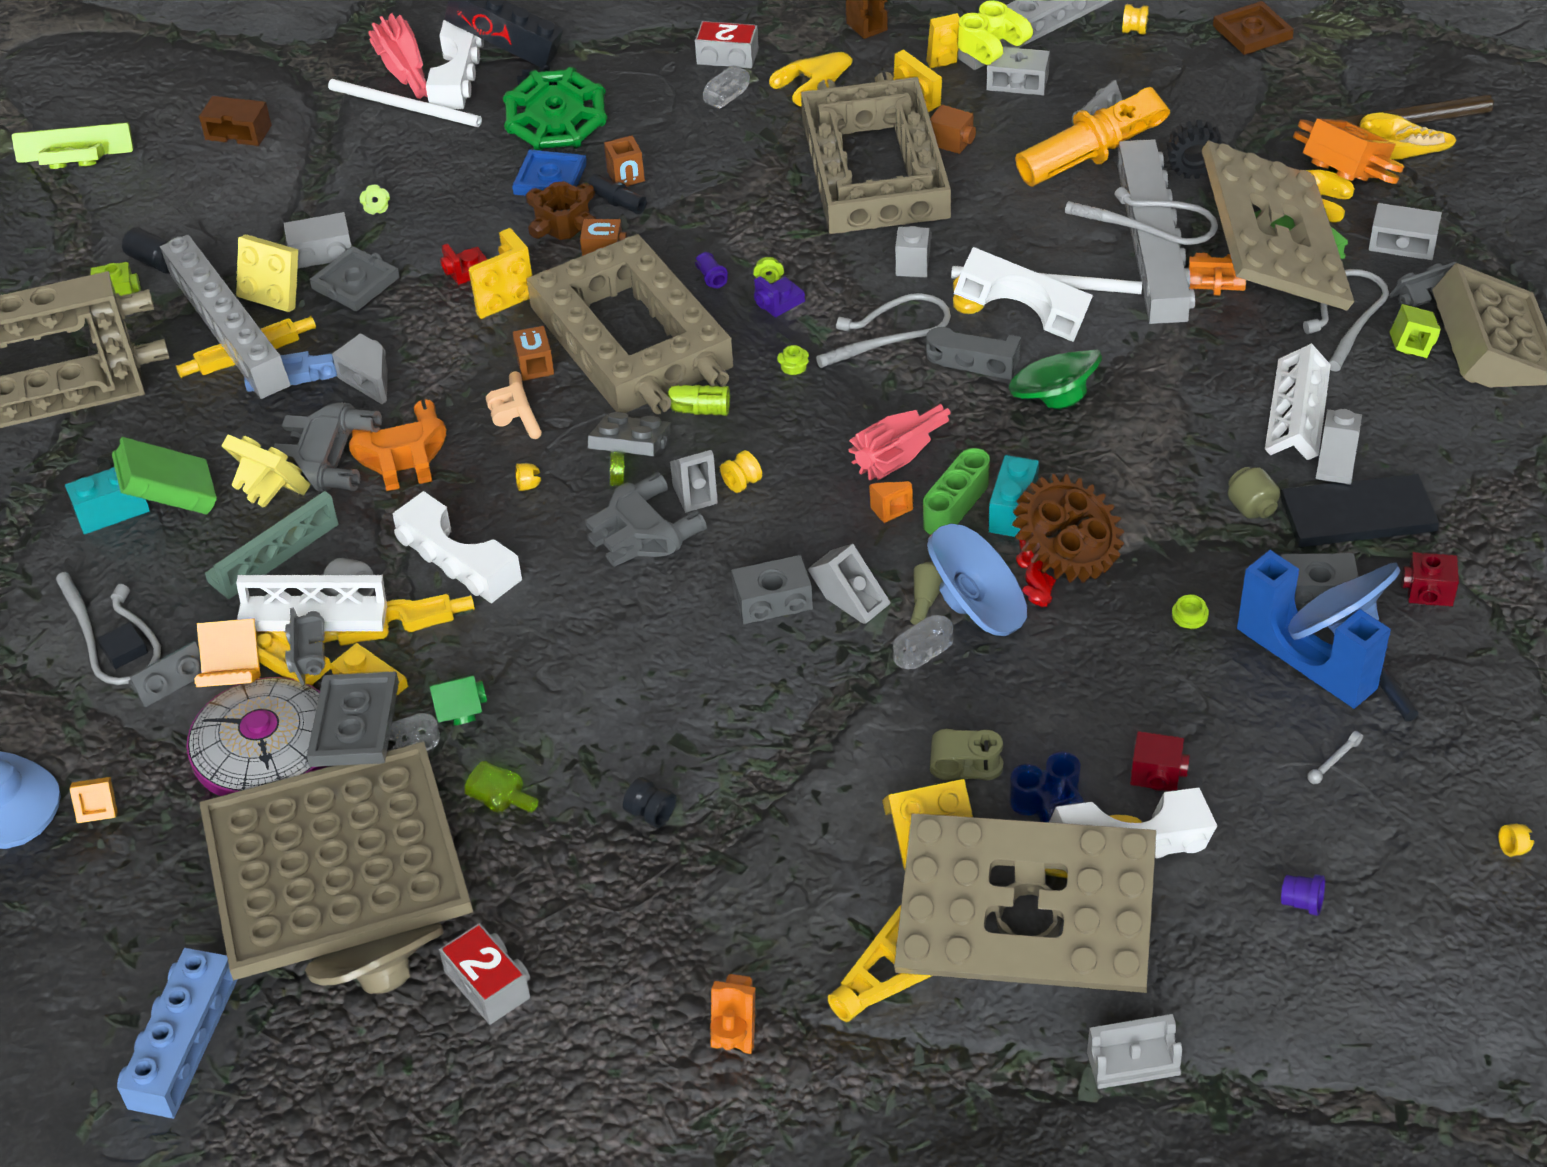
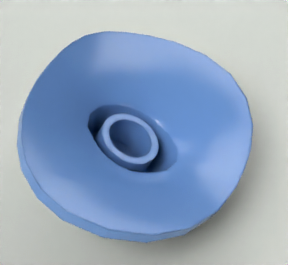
M948 524L935 530L928 539L927 547L929 555L943 580L939 590L945 602L957 613L968 614L979 627L995 636H1007L1020 629L1027 619V604L1015 576L997 551L982 536L966 526Z
M1397 562L1387 564L1358 578L1332 587L1317 596L1291 619L1288 626L1291 637L1294 640L1301 639L1327 626L1335 635L1336 628L1359 609L1379 620L1376 601L1386 587L1399 575L1400 569Z
M1 751L0 849H7L23 845L40 835L53 820L59 808L61 795L56 779L42 766L24 757Z

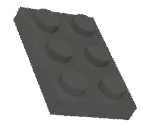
M397 672L323 675L307 752V760L310 767L385 763L399 685Z

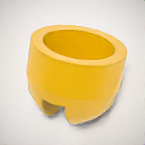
M529 463L516 464L515 473L518 490L525 491L536 488L541 482V477L534 476L540 473L539 468Z
M1517 823L1502 826L1499 830L1498 838L1504 854L1513 857L1529 852L1534 845V840H1530L1529 833H1532V830L1526 825Z

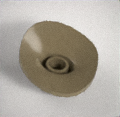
M438 922L318 956L307 965L305 972L309 980L315 984L337 985L356 978L364 991L369 994L379 995L388 993L403 985L411 977L409 956L424 944L444 934L442 924Z

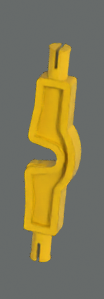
M309 316L294 323L291 319H285L261 328V331L273 347L278 349L298 341V334L316 329V325L312 316ZM217 344L194 353L193 360L176 365V369L180 378H183L198 371L202 375H207L217 370L234 366L235 363L222 345Z
M443 594L417 601L405 599L387 601L383 631H324L323 643L338 640L339 645L344 646L357 642L384 639L388 636V624L392 620H400L407 632H414L433 625L454 620L453 614L475 610L472 595L452 600L449 599L448 594Z

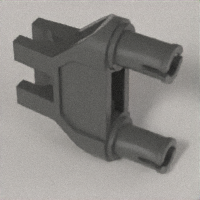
M343 402L330 404L308 417L286 415L281 427L286 431H292L290 437L293 440L299 441L298 445L275 443L273 448L288 456L286 461L298 466L316 491L327 492L331 488L356 491L358 486L351 483L360 484L359 471L357 469L337 468L352 430L378 432L380 430L379 426H373V424L382 425V416L379 411L358 410L350 403Z
M657 471L635 484L625 482L618 486L612 495L609 506L585 520L586 526L592 531L587 534L588 540L595 547L604 544L610 550V552L606 553V559L613 567L636 556L662 557L670 555L680 549L682 541L701 531L703 532L707 528L703 516L697 510L671 523L664 520L647 503V500L668 490L664 477Z

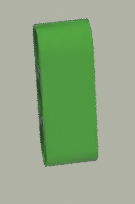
M978 448L964 450L923 499V528L928 534L931 535L941 526L948 524L958 525L987 490L990 458L987 452Z

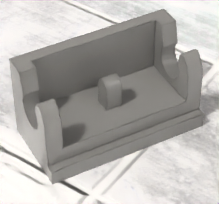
M1173 1014L1089 1028L1087 1054L1097 1089L1181 1075L1182 1046L1181 1042H1175L1176 1023Z

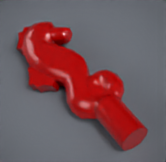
M1019 540L1021 549L1026 544L1025 540ZM1021 550V553L1016 557V562L1019 567L1027 569L1025 579L1028 584L1023 587L1022 591L1028 596V600L1031 603L1047 607L1052 601L1053 597L1050 595L1056 580L1047 573L1043 574L1041 572L1043 566L1041 560L1035 563L1030 561L1034 555L1032 551L1022 552Z

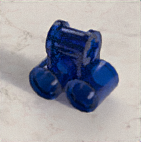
M1057 752L1049 756L1044 771L1031 764L1016 767L1012 771L1010 778L1009 802L1011 808L1021 815H1034L1037 813L1040 822L1049 823L1056 807L1085 803L1078 792L1081 769L1079 759L1069 752Z

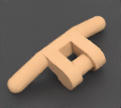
M513 371L509 375V386L491 391L486 396V402L491 410L493 423L496 426H506L512 421V418L520 416L529 437L538 439L542 432L527 400L522 384V376L519 372Z

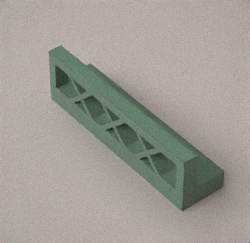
M326 491L322 492L219 561L213 568L205 572L208 583L227 599H230L238 594L236 584L238 575H266L339 524L332 496Z

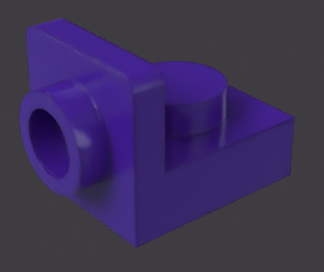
M761 276L754 279V299L757 305L775 318L805 302V292L787 277H783L772 284Z

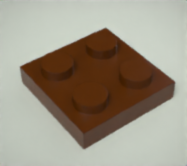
M1263 1L1214 16L1213 27L1243 55L1293 39L1294 29Z

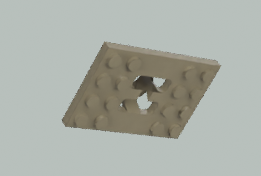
M1207 141L1202 148V154L1236 277L1347 311L1355 301L1315 176L1306 170H1297L1279 161L1272 162L1260 158L1254 153H1245L1235 150L1226 144ZM1252 204L1258 206L1261 209V213L1258 215L1257 218L1255 216ZM1285 215L1290 216L1295 223V227L1290 231L1289 228L1275 224V228L1270 226L1273 221Z
M912 813L894 964L895 972L1147 993L1156 830ZM998 865L1015 866V882L1007 887L993 886L990 884L992 868ZM1045 869H1059L1067 872L1066 887L1060 891H1055L1046 885ZM1019 896H1039L1038 909L1052 910L1054 922L1045 932L1037 936L1016 935L1005 922H1002L1001 918L1006 907H1013L1015 900ZM995 911L1000 934L990 933L985 930L986 918L991 912ZM1062 918L1064 920L1063 933L1061 934V936L1057 937L1059 935L1060 928L1062 925Z

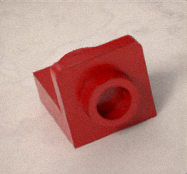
M448 243L442 245L444 256L440 258L442 269L447 276L451 275L458 285L471 281L469 275L470 267L488 260L478 246L455 254Z

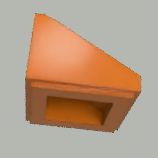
M909 481L873 483L869 486L871 509L883 523L913 510L912 484Z

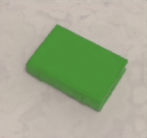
M121 437L118 449L112 452L121 493L206 515L211 511L217 497L206 459Z

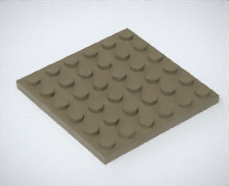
M424 742L387 751L385 763L331 766L199 802L228 964L233 981L473 913Z

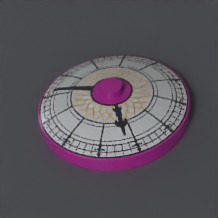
M267 677L256 679L253 683L237 684L215 696L197 714L187 737V754L197 779L212 793L224 796L326 768L327 766L310 767L307 760L320 691L309 684L301 686L300 682L294 679Z

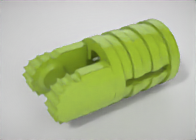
M674 385L667 391L668 397L671 399L670 407L675 413L711 414L715 416H728L729 386Z

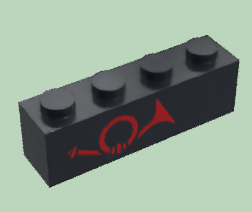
M449 0L444 18L445 21L539 67H544L545 64L549 65L555 58L563 33V28L554 25L551 21L542 19L526 9L517 7L505 0Z

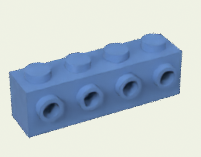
M184 948L178 962L172 964L168 973V983L162 995L155 999L151 1018L145 1031H141L138 1034L133 1056L128 1066L122 1068L118 1077L117 1088L128 1110L175 1118L237 980L233 981L230 973L227 955Z

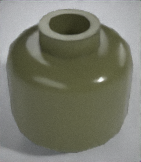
M1244 467L1230 478L1227 492L1228 498L1243 516L1248 519L1266 518L1275 512L1278 507L1277 502L1280 497V488L1266 471L1259 467Z

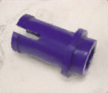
M710 252L699 254L696 257L698 262H695V266L704 275L706 285L712 288L723 287L728 280L727 269L719 265Z

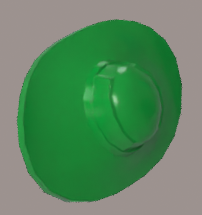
M1096 349L1068 352L1042 358L1019 371L1011 380L1009 391L1017 398H1040L1049 408H1068L1085 396L1087 378L1099 366L1102 354L1100 350Z

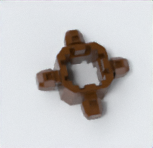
M562 181L553 182L543 191L537 188L529 190L526 194L528 204L534 207L535 219L528 226L529 234L536 239L542 238L546 234L559 240L571 239L579 231H582L584 219H596L595 216L589 213L588 202L595 195L594 187L588 183H582L575 187Z

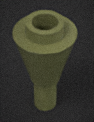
M933 562L919 564L913 570L915 606L911 623L916 626H923L925 624L929 607L932 606L940 593V584L943 580Z

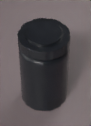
M138 227L130 229L125 234L122 241V249L126 255L165 274L170 273L160 246L169 243V241Z

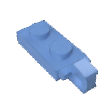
M306 351L281 355L290 385H298L319 379L325 380L337 376L332 354L313 356L309 355V352ZM244 377V384L247 392L254 391V389L251 387L249 382Z

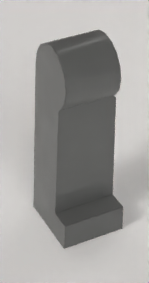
M936 327L929 330L926 335V357L930 362L944 367L1012 380L1021 358V337L1008 335L1007 340L1003 341L955 333L946 327Z

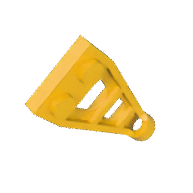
M901 905L843 979L841 986L828 995V1003L831 1009L841 1020L849 1022L866 1007L932 977L930 975L898 973L885 982H879L868 972L883 956L895 964Z

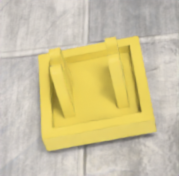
M246 234L238 237L236 297L286 312L294 310L296 308L298 249Z
M227 435L222 444V447L240 463L232 486L239 490L245 483L243 491L248 494L247 499L251 503H255L258 497H260L258 504L264 508L282 486L305 495L311 485L301 475L302 470L295 464L286 461L288 456L276 448L270 447L268 451L264 450L258 442L247 436H243L240 440Z

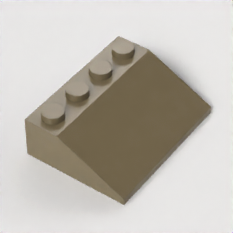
M1455 263L1432 289L1444 323V329L1448 334L1452 351L1460 368L1461 376L1468 382H1476L1487 387L1547 385V326L1534 293Z

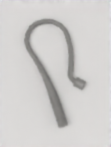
M1119 187L1114 193L1121 204H1128L1134 207H1172L1199 212L1211 222V229L1205 235L1197 238H1182L1105 209L1070 201L1067 202L1065 208L1066 214L1135 228L1183 245L1206 242L1215 235L1218 229L1217 220L1213 214L1199 205L1168 200H1132L1130 193L1124 187Z
M1361 269L1345 270L1346 276H1362L1376 282L1382 289V295L1379 300L1361 315L1341 339L1329 361L1331 371L1337 372L1341 369L1358 333L1368 319L1386 302L1389 296L1387 284L1382 278L1371 272ZM1320 303L1322 316L1320 321L1318 319L1304 321L1303 329L1306 334L1319 332L1321 327L1327 324L1329 320L1327 304Z
M923 293L908 294L887 302L859 322H852V319L838 317L836 329L849 332L851 329L862 328L883 312L910 300H925L939 305L944 312V318L936 327H946L951 314L946 303L933 295ZM933 328L849 344L817 355V363L820 368L886 344L926 336L929 330Z
M62 572L58 574L56 581L83 630L91 668L95 676L110 684H129L128 681L131 680L129 676L118 678L108 676L101 671L98 665L93 630L84 601L80 597L81 595L69 573ZM118 584L111 595L113 608L117 613L134 623L149 639L154 648L153 657L149 663L151 665L160 660L161 645L151 629L141 619L120 605L124 603L130 589L124 584Z

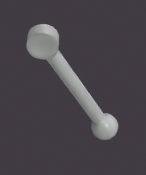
M1354 731L1348 741L1318 769L1309 771L1307 774L1308 781L1312 784L1320 783L1323 779V774L1352 747H1357L1362 741L1363 735L1358 731Z

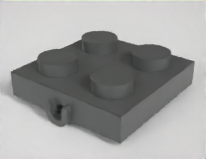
M352 246L310 278V283L313 290L357 312L400 277L398 268L382 261L379 254L373 253L370 255Z
M612 412L606 415L588 435V448L654 456L660 447L661 449L666 448L667 438L670 436L671 422L661 421L656 416H644L640 419L628 417V414L623 412Z

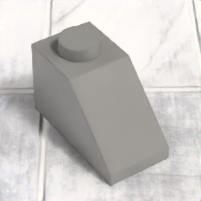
M916 226L898 227L895 246L896 276L927 277L932 239L930 228Z
M360 333L332 353L337 377L380 404L387 401L388 369L385 349L378 341L371 340Z
M1327 409L1316 479L1351 484L1362 414H1356L1347 409Z
M712 450L670 461L672 485L685 513L718 504Z
M854 544L829 551L807 569L827 600L863 624L869 622L891 604Z

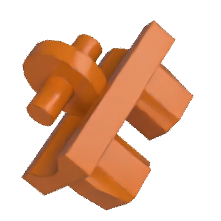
M1196 253L1194 257H1189V289L1213 290V295L1220 296L1221 290L1245 291L1246 280L1236 277L1230 254L1224 258L1211 257L1208 253Z
M729 974L726 982L714 981L711 988L710 1035L712 1048L723 1047L725 1050L737 1048L744 1053L752 1054L754 1048L756 987H752V978Z

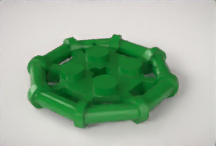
M568 67L565 70L530 71V75L512 91H507L503 96L506 110L505 130L507 133L515 134L532 145L534 150L542 151L544 148L566 146L580 147L581 142L599 126H604L608 119L604 107L605 88L602 84L594 83L576 72L574 67ZM557 82V85H549V83ZM592 100L593 108L584 107V101ZM557 105H560V107L557 108V109H550V107H549V106H554V107H556ZM525 106V112L517 114V107ZM582 119L587 120L577 131L575 130L574 126ZM531 124L537 128L536 134L524 126Z

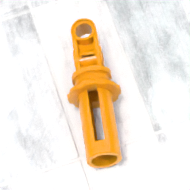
M1147 87L1107 109L1101 108L1095 111L1094 115H1090L1085 110H1080L1073 117L1074 126L1016 154L1015 161L1019 174L1027 185L1033 187L1089 158L1095 164H1102L1108 159V149H1116L1119 147V141L1131 139L1149 128L1160 125L1169 116L1170 109L1152 87Z

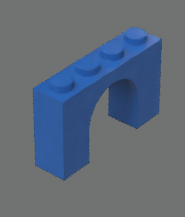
M1269 550L1245 570L1237 629L1355 709L1378 689L1391 629L1359 609L1336 628L1333 645L1321 640L1314 634L1294 640L1288 631V626L1291 619L1298 612L1295 605V592L1299 568Z

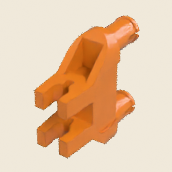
M425 399L427 408L425 410L421 400L415 404L414 412L418 422L382 429L378 432L356 429L351 432L352 438L349 442L351 454L363 466L383 475L386 491L400 488L396 471L414 467L419 484L432 481L429 463L444 443L446 427L444 422L437 418L435 404L431 400Z

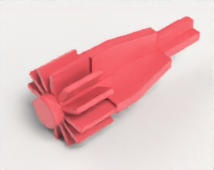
M391 13L389 20H384L381 16L382 22L379 25L373 22L374 30L368 31L371 37L369 40L377 55L381 56L386 68L402 84L407 85L409 83L416 98L428 97L426 90L427 81L422 70V58L416 38L414 37L415 34L407 20H404L400 14L395 19Z
M939 404L921 415L918 414L917 410L887 416L850 439L854 446L848 450L849 453L855 454L856 458L852 463H858L861 467L859 471L861 475L868 471L869 480L884 478L908 464L931 441L928 433L950 421L948 415L951 414L948 408L944 409L942 404Z

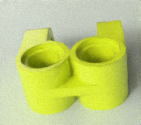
M994 0L986 1L980 5L979 13H967L960 17L957 45L962 52L969 54L983 64L990 65L1003 55V47L999 40L1004 39L1012 45L1020 46L1032 38L1033 29L1025 17L1008 8L1004 3Z

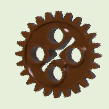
M1052 474L1048 480L1040 477L1035 484L1031 483L1016 501L1018 505L1013 510V513L1018 517L1013 521L1012 526L1021 529L1015 538L1026 541V544L1021 549L1022 552L1032 551L1034 555L1030 561L1035 563L1041 560L1043 562V572H1046L1051 567L1054 569L1056 579L1063 573H1066L1069 582H1072L1078 576L1083 583L1090 576L1097 579L1102 572L1106 573L1121 555L1118 551L1124 545V542L1119 538L1124 533V530L1115 527L1121 520V517L1111 516L1110 512L1115 507L1114 504L1104 505L1102 502L1106 495L1104 493L1098 496L1094 495L1093 484L1087 489L1083 488L1081 478H1078L1074 484L1071 483L1068 474H1065L1060 481L1055 474ZM1089 517V519H1084L1078 526H1076V524L1081 519ZM1059 529L1062 530L1061 532H1059V534H1058L1057 536H1055V537H1053V538H1050V539L1047 538V537H1049V536H1050V537H1051V536H1054V535L1058 532Z

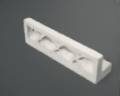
M1312 343L1278 359L1265 450L1270 455L1294 445L1307 460L1319 456L1331 365ZM1297 364V365L1288 373L1289 367H1291V366ZM1295 383L1294 387L1285 395L1287 390ZM1292 405V408L1282 418L1285 411ZM1289 428L1288 434L1279 438Z
M238 575L236 584L241 603L237 620L255 618L256 631H285V625L290 623V608L293 607L298 617L304 616L310 611L319 612L324 618V631H383L387 601L383 575ZM248 588H261L268 594L265 596H249ZM286 588H297L304 594L301 596H291L284 590ZM323 588H333L340 593L337 596H327L320 592V590ZM359 588H375L376 596H363L356 592V590Z

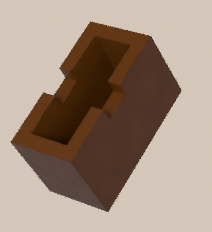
M846 0V23L863 39L887 31V10L884 9V3L887 0Z
M212 96L199 115L205 140L227 142L228 139L237 140V144L259 146L272 126L267 104L264 101Z

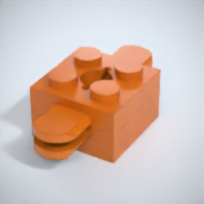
M1317 118L1314 123L1300 119L1298 127L1311 134L1295 131L1293 138L1306 144L1303 153L1312 157L1311 162L1327 169L1331 166L1338 170L1336 173L1338 176L1351 181L1354 178L1368 181L1369 178H1379L1385 182L1397 184L1399 176L1385 170L1386 168L1395 172H1402L1404 169L1403 164L1390 159L1396 145L1395 143L1346 120Z

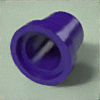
M1315 874L1311 878L1286 875L1281 892L1282 905L1309 910L1310 915L1319 916L1324 901L1325 876Z

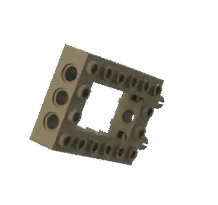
M885 72L887 80H884L883 73H879L875 77L874 83L836 87L835 82L828 79L829 87H826L825 80L819 82L817 90L801 92L802 121L829 234L951 218V188L918 77L894 80L891 73ZM894 127L908 177H903L902 175L894 179L872 181L871 179L866 180L864 183L852 184V172L847 167V153L843 151L842 134Z
M639 234L627 237L624 240L526 278L533 311L616 412L627 413L648 404L655 414H661L657 404L663 412L670 408L671 399L667 396V391H669L671 386L693 385L704 379L707 380L710 386H718L715 380L721 387L727 384L729 375L725 370L733 367L731 337ZM632 287L635 299L643 302L649 309V315L652 318L656 317L663 325L667 336L671 335L673 338L628 355L589 307L590 304L609 296H617V293Z
M107 271L0 295V348H5L10 343L34 338V341L40 340L41 336L63 331L68 333L78 331L84 326L86 318L90 327L93 344L96 343L98 354L0 376V428L145 395L140 371L141 365L170 359L165 339L135 345V343L131 342L124 319H126L125 316L155 310L150 290L146 289L120 296L119 293L116 294L110 273Z

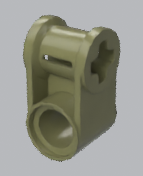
M939 730L932 735L930 772L936 778L942 780H993L1000 776L1004 768L1003 759L999 755L1003 749L1002 738L992 730ZM985 740L988 741V750H985ZM984 760H987V770L984 769Z

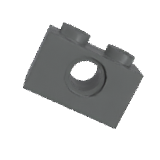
M1354 553L1281 554L1280 556L1299 568L1295 592V605L1299 611L1330 588L1358 578Z
M801 555L731 570L733 595L743 624L813 609L812 585Z

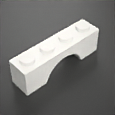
M444 20L440 32L443 58L450 61L444 65L430 68L426 82L428 101L431 104L450 109H464L466 99L471 97V81H475V64L480 62L479 48H483L484 40Z
M974 247L961 271L954 294L983 306L992 300L1000 298L1021 301L1030 306L1039 315L1043 324V330L1072 342L1075 340L1093 296Z
M421 492L392 513L396 527L394 533L399 542L404 546L409 545L415 549L425 561L433 562L442 568L449 578L459 580L475 596L480 595L488 602L493 603L522 580L518 555L493 539L479 544H463L448 538L451 526L447 507L426 492Z
M1200 788L1164 792L1152 815V819L1142 823H1127L1116 820L1102 812L1093 802L1058 806L1055 808L1049 823L1156 830L1155 858L1179 852H1199L1206 848L1217 828V824Z

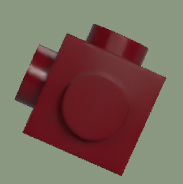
M1413 552L1410 566L1403 567L1401 580L1402 588H1408V603L1453 606L1459 584L1457 555Z
M1138 731L1130 785L1147 787L1158 791H1177L1179 777L1187 778L1190 755L1182 754L1184 738Z

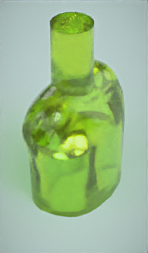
M485 760L476 766L465 784L466 795L482 802L494 812H503L513 804L532 813L538 805V799L521 792L523 780L517 773L497 767Z

